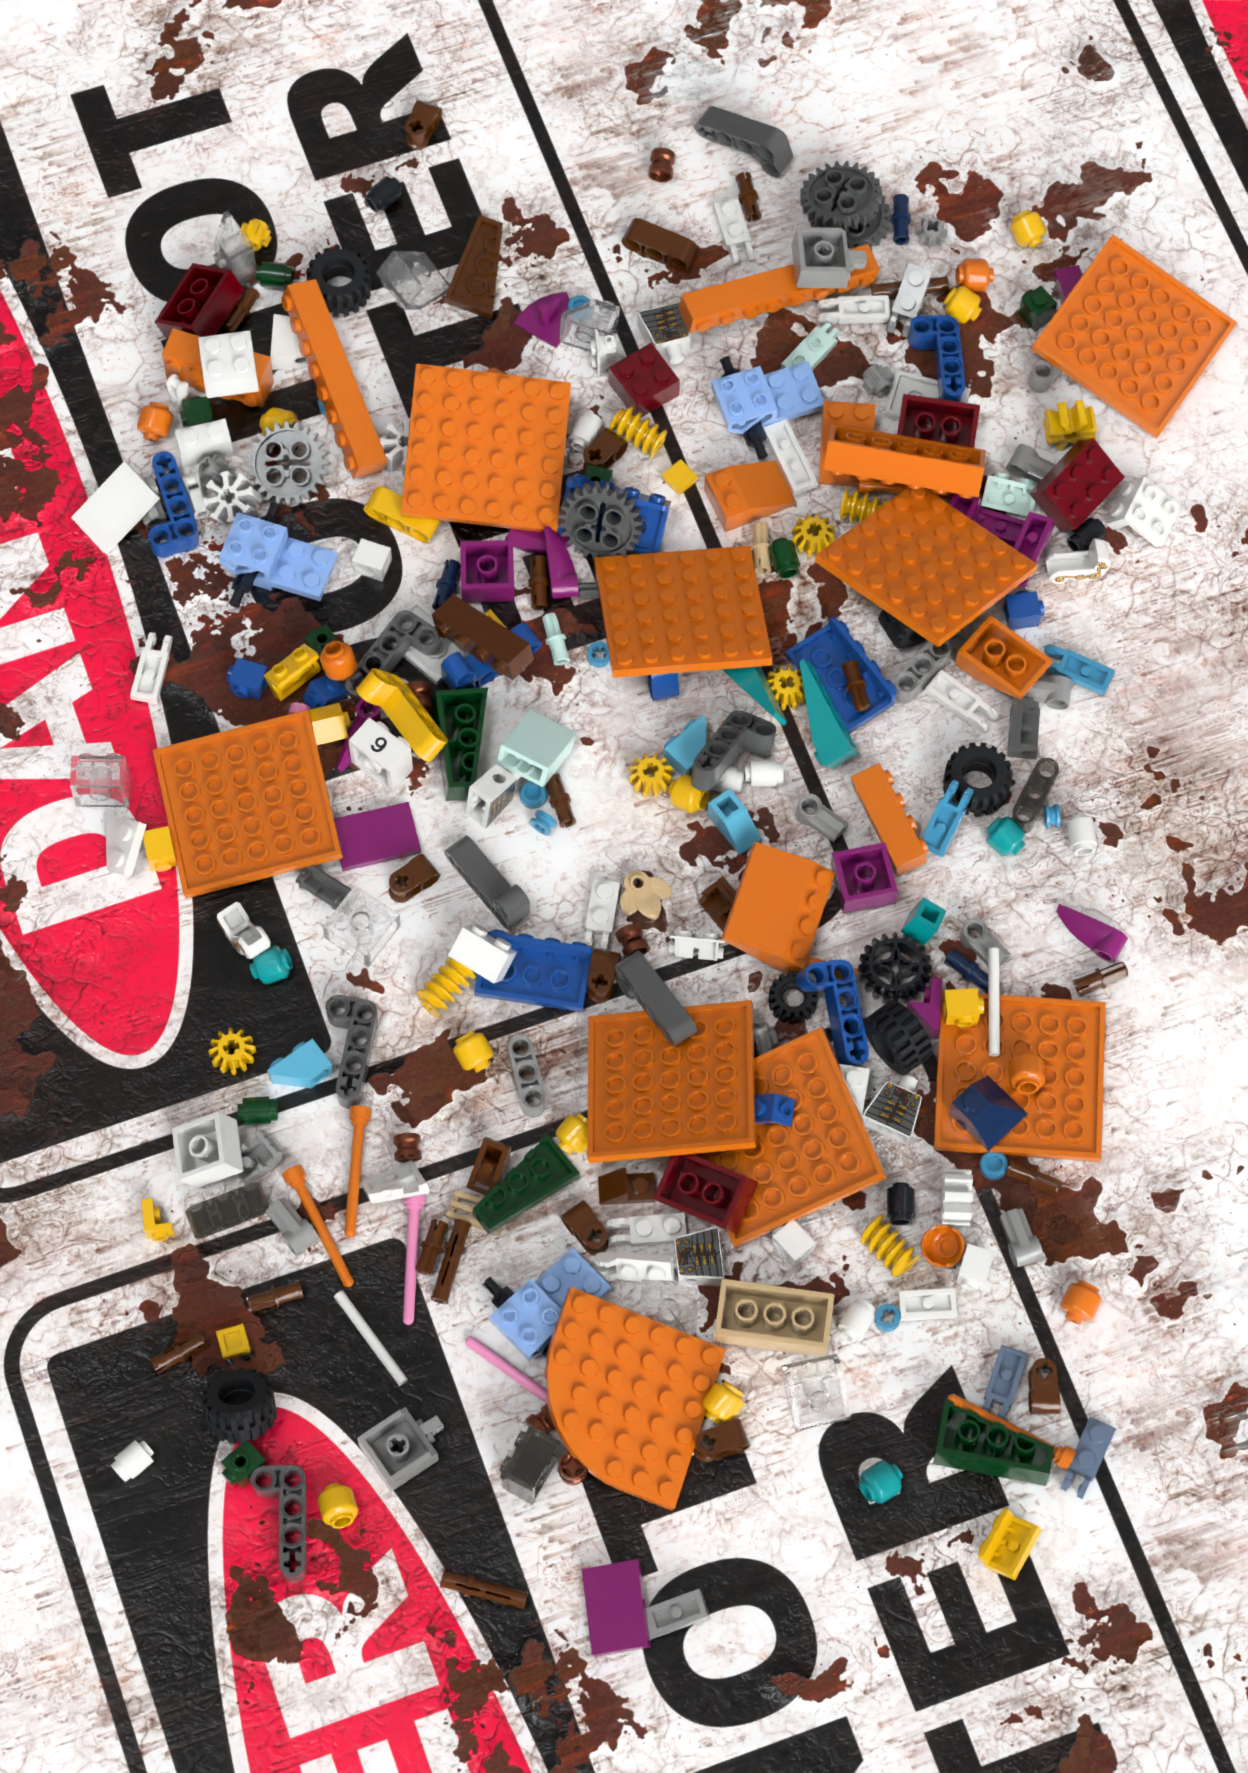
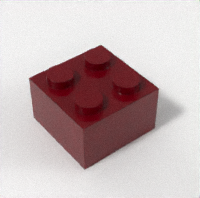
M652 343L608 367V383L627 408L634 407L633 416L641 412V417L679 396V378Z

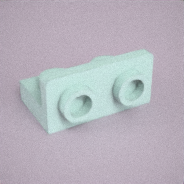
M994 472V476L988 475L981 506L1026 517L1029 511L1033 512L1035 500L1030 496L1029 492L1035 487V481L1020 478L1019 482L1009 480L1010 475L1000 472Z

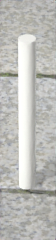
M989 948V1056H999V948Z
M343 1290L339 1291L334 1296L336 1301L398 1386L405 1384L408 1378Z

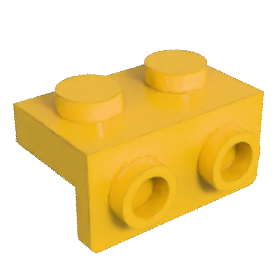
M305 643L264 674L275 698L279 701H283L322 670L317 662V659H319L318 653Z
M1003 1508L1000 1515L994 1519L989 1536L981 1543L978 1558L986 1569L1016 1580L1042 1530L1038 1525L1015 1517L1009 1509Z

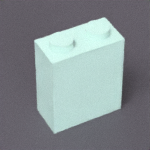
M529 710L501 744L496 764L544 787L571 753L577 733Z

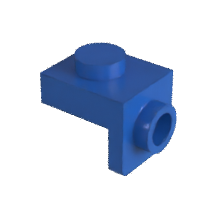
M323 676L310 682L302 700L311 709H315L345 699L348 692L341 681L331 680L327 676Z
M776 1093L755 1094V1124L776 1123L783 1126H791L795 1100Z

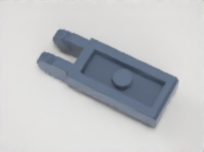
M1001 1344L983 1398L985 1399L983 1409L990 1412L991 1402L1002 1405L1001 1411L997 1416L1005 1420L1008 1408L1012 1406L1028 1353Z
M1091 1416L1089 1417L1076 1446L1075 1456L1067 1469L1068 1472L1060 1487L1061 1490L1066 1491L1070 1487L1075 1473L1084 1478L1083 1483L1080 1484L1076 1496L1083 1499L1090 1481L1093 1482L1116 1428Z

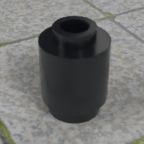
M385 176L367 191V195L364 197L365 202L376 213L380 210L384 211L402 196V186L396 178Z
M1088 518L1076 530L1070 532L1067 544L1072 551H1087L1093 538L1105 539L1106 528L1099 519Z
M893 1183L892 1187L887 1189V1217L890 1218V1223L893 1225H909L912 1223V1218L915 1217V1189L909 1187L908 1183Z

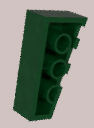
M488 687L435 691L433 700L434 720L448 739V742L439 752L445 801L467 800L469 787L476 782Z
M945 1399L933 1464L1046 1486L1051 1472L1054 1447L1024 1433L1011 1431L997 1421L993 1423L978 1416V1413L969 1409L966 1411L955 1406L954 1402Z

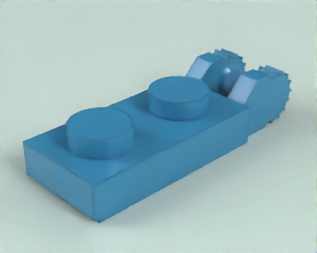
M1052 644L1045 646V654L1056 660H1061L1060 664L1053 661L1046 672L1068 677L1072 680V683L1099 695H1105L1115 674L1114 669L1071 650H1064Z
M952 780L944 797L940 799L922 836L929 851L941 858L945 856L967 811L965 808L974 793V790L968 787L964 791L959 804L951 801L959 788V782L956 780Z

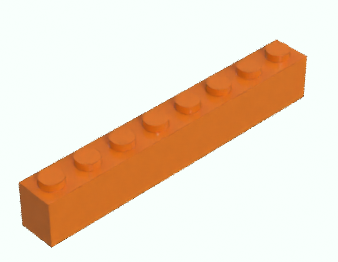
M866 244L851 248L852 250L866 251L867 263L863 269H853V271H850L851 276L847 288H796L794 264L682 294L678 310L689 333L704 332L711 327L726 326L740 319H752L762 313H774L784 307L799 306L806 301L814 299L821 300L835 293L843 294L857 287H868L876 282L880 267L869 245Z
M317 280L287 285L281 297L282 307L288 312L290 317L291 330L294 334L296 333L299 340L300 353L302 356H305L308 363V373L310 378L314 379L317 386L318 399L323 402L326 409L327 422L330 425L332 424L336 445L339 448L341 447L344 455L345 468L348 471L350 470L353 479L382 472L387 463V458Z

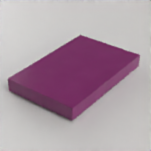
M409 802L334 819L343 858L339 859L342 872L421 854V847Z
M635 1559L582 1569L592 1656L598 1657L649 1648L650 1639L640 1561Z

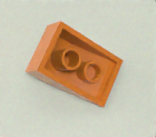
M824 401L821 423L819 484L857 487L858 479L854 475L843 474L837 476L823 470L831 424L874 430L875 404Z
M775 460L728 466L705 475L704 491L725 532L795 506L797 503Z
M989 615L958 650L955 665L976 681L1021 700L1052 665L1053 660L996 618Z

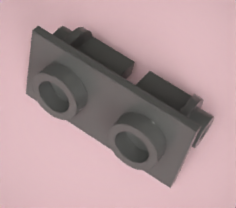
M314 865L307 867L305 873H300L296 879L299 888L307 890L332 906V909L338 910L341 913L345 912L354 893V890Z

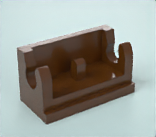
M722 876L701 893L703 896L698 900V903L723 932L736 896V891Z

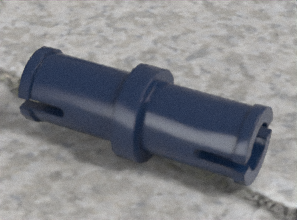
M896 194L893 197L891 223L894 225L893 242L898 245H904L909 242L911 215L908 213L909 197L906 194Z
M447 559L444 562L441 578L436 583L437 592L432 604L434 610H437L452 596V593L456 592V580L461 568V564L456 560L450 559L449 562Z
M955 949L950 951L945 958L944 964L961 974L964 981L972 982L983 990L985 994H988V974L979 968L980 965L974 961L972 963Z

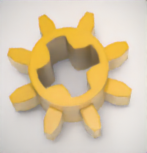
M252 219L249 221V224L243 222L239 231L243 246L252 251H258L262 246L268 247L271 240V231L268 230V225L259 219Z

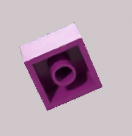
M513 540L460 541L462 600L466 603L515 601Z
M885 842L832 852L831 869L835 873L834 881L843 914L896 904L898 890Z

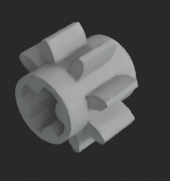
M935 216L927 219L922 218L921 226H916L915 234L919 236L918 243H923L928 249L936 245L941 247L942 240L947 238L948 230L943 229L945 221H940Z
M878 364L872 365L863 373L864 379L862 381L864 384L862 387L869 395L874 393V395L883 396L893 387V379L891 377L894 374L887 365L885 367Z
M216 453L213 458L205 457L198 469L199 474L202 475L200 480L204 481L205 484L213 480L220 485H224L223 477L220 473L224 471L231 473V469L227 467L230 462Z
M767 1022L753 1023L754 1054L762 1055L773 1050L772 1044L778 1043L774 1027H769Z

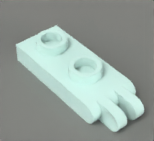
M826 322L822 328L816 326L784 360L781 369L809 361L813 371L836 346L838 342L836 337L839 335L840 330L834 328L828 334L832 328V324Z

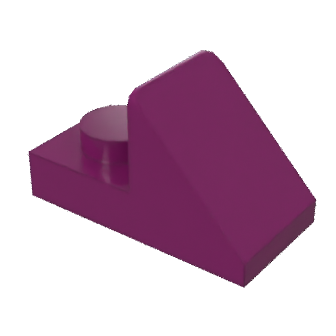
M932 977L930 986L924 989L923 1002L908 1001L906 1008L919 1020L931 1039H937L940 1023L942 978Z

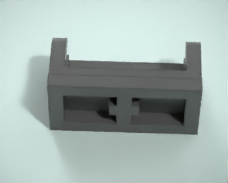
M1013 697L1010 709L1007 757L1037 759L1040 718L1039 702L1019 700Z

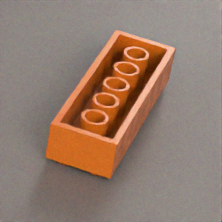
M832 423L823 470L837 476L849 474L854 475L855 478L860 480L872 478L888 485L900 483L906 484L911 489L923 487L932 489L933 492L939 494L951 492L957 493L962 498H972L973 496L979 497L985 467L986 450Z

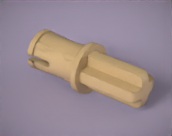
M758 521L752 526L753 545L751 546V551L754 552L755 573L764 574V569H766V573L771 572L768 549L771 544H769L767 523Z

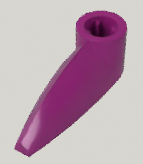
M544 526L552 599L579 596L577 574L570 554L551 527Z
M364 699L357 703V716L347 733L348 738L344 740L335 767L336 770L343 772L352 763L348 740L366 720L371 718L376 723L378 721L381 722L380 706L370 704Z
M1059 904L1056 912L1067 929L1080 942L1092 949L1098 957L1107 962L1115 963L1128 937L1112 926Z

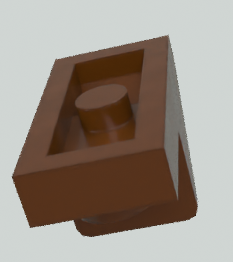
M485 1136L466 1187L486 1196L495 1185L499 1184L503 1170L509 1165L511 1147Z
M621 1168L598 1177L599 1205L655 1202L653 1199L655 1195L654 1172L627 1174L626 1168Z

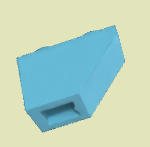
M704 715L700 716L697 720L692 719L689 721L678 737H671L664 745V758L666 757L667 763L681 776H692L694 759L706 745V717Z
M730 788L708 803L707 816L739 855L752 848L754 842L759 843L761 841V837L746 807Z
M311 1039L307 1043L304 1041L296 1045L292 1053L287 1057L276 1059L267 1071L269 1080L273 1084L312 1088L331 1075L333 1067L330 1060L315 1041Z

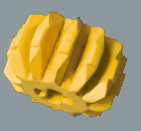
M807 513L805 520L798 518L791 534L794 536L792 541L794 546H798L797 551L799 553L807 551L809 558L812 553H819L835 541L834 525H829L830 520L828 517L821 520L819 513L815 515V518H812Z
M790 664L786 667V670H783L778 665L776 673L770 671L767 677V681L778 704H781L783 711L786 709V705H790L794 710L797 707V703L803 704L805 702L801 670L799 668L794 672L791 671L792 667Z
M644 753L642 756L643 760L635 757L633 760L634 766L628 768V774L631 775L628 777V783L634 785L633 791L635 794L643 791L644 798L649 793H652L657 798L659 791L663 793L668 791L667 785H670L673 781L671 776L673 768L667 766L668 760L666 757L658 760L657 753H654L652 758H649Z
M230 1027L227 1035L219 1031V1040H211L210 1043L213 1048L209 1050V1056L213 1058L212 1065L214 1067L220 1066L221 1073L224 1074L228 1069H231L232 1075L235 1076L237 1068L246 1072L247 1066L245 1063H254L252 1054L256 1053V1047L251 1045L253 1042L251 1036L244 1037V1030L240 1029L234 1034L233 1028ZM235 1048V1054H229L230 1049Z

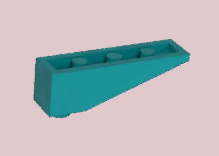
M803 659L799 663L812 741L817 750L814 752V755L821 766L833 770L860 753L813 664Z
M761 666L722 669L783 726L787 723Z

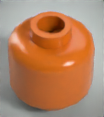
M966 258L960 265L956 266V285L965 286L973 292H984L988 288L989 283H993L994 269L989 268L987 260L983 258Z
M150 402L149 405L141 408L137 429L143 433L144 439L158 442L159 438H167L169 436L173 422V414L169 411L170 407L161 403Z
M333 641L328 643L319 656L323 670L331 680L344 681L351 677L358 667L352 647L345 642Z
M1024 1051L1014 1056L1009 1062L1011 1086L1022 1094L1037 1092L1045 1083L1044 1060L1039 1055L1029 1051Z
M1079 1280L1078 1283H1071L1060 1302L1061 1309L1066 1313L1065 1318L1080 1325L1081 1321H1092L1102 1302V1298L1098 1294L1099 1289L1082 1280Z

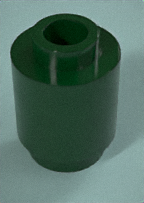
M263 261L261 266H257L256 281H260L261 287L285 289L287 285L293 284L294 267L288 266L287 263Z
M787 538L774 540L768 549L775 572L782 579L797 575L800 562L794 542L787 540Z
M270 1096L243 1098V1103L238 1104V1120H244L245 1126L271 1124V1121H278L277 1098L270 1099Z

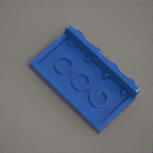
M570 475L566 482L567 487L564 500H566L569 492L574 493L575 487L578 486L583 490L584 484L588 483L593 488L595 482L590 481V478L586 475ZM601 480L599 482L600 488H604L606 482H609V489L613 490L615 488V484L610 481ZM619 488L618 493L620 494L628 491L627 500L636 499L633 507H641L638 516L644 517L642 522L644 528L639 543L635 544L634 550L631 552L639 554L660 552L671 501L665 500L666 497L661 494L651 493L649 496L641 494L637 488ZM602 503L599 515L600 523L596 535V540L600 541V533L603 527L602 520L605 513V503ZM585 506V507H587V508L590 509V510H594V509H593L592 507H590V506ZM611 511L615 515H620L617 512ZM558 527L557 533H562L563 528Z
M835 616L829 619L826 626L785 651V657L796 670L800 668L799 661L803 659L813 664L849 734L895 705L897 691L894 684L890 680H885L881 675L878 664L874 660H869L865 655L862 644L858 640H853L849 635V629L846 624L841 620L838 621ZM856 660L859 663L862 679L867 683L865 689L870 703L866 711L857 712L855 710L850 692L846 690L847 682L842 670V664L846 661Z
M498 929L491 930V932L488 931V935L495 939L501 938L511 944L510 948L515 950L517 954L502 981L492 983L477 974L474 996L583 1012L592 957L591 947L582 942H572V944L563 943L556 938H545L543 940L524 933L516 936Z

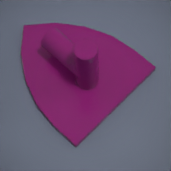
M567 292L554 293L539 298L528 305L513 324L557 348L569 330L571 318L567 314V307L570 301Z

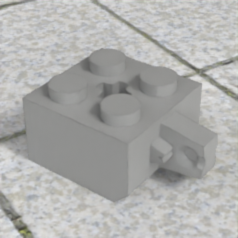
M796 228L792 241L796 288H847L851 276L850 271L865 268L867 263L866 251L848 248L846 231L842 228Z
M405 1407L359 1436L358 1443L387 1488L392 1492L439 1460L438 1453L431 1444L435 1441L433 1436L441 1431L444 1426L437 1415L424 1423L421 1419L415 1422ZM396 1445L399 1448L403 1447V1452H394L393 1447Z

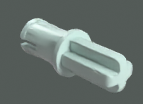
M546 614L542 617L547 634L545 642L551 650L554 665H565L570 662L565 645L566 635L561 633L556 614Z

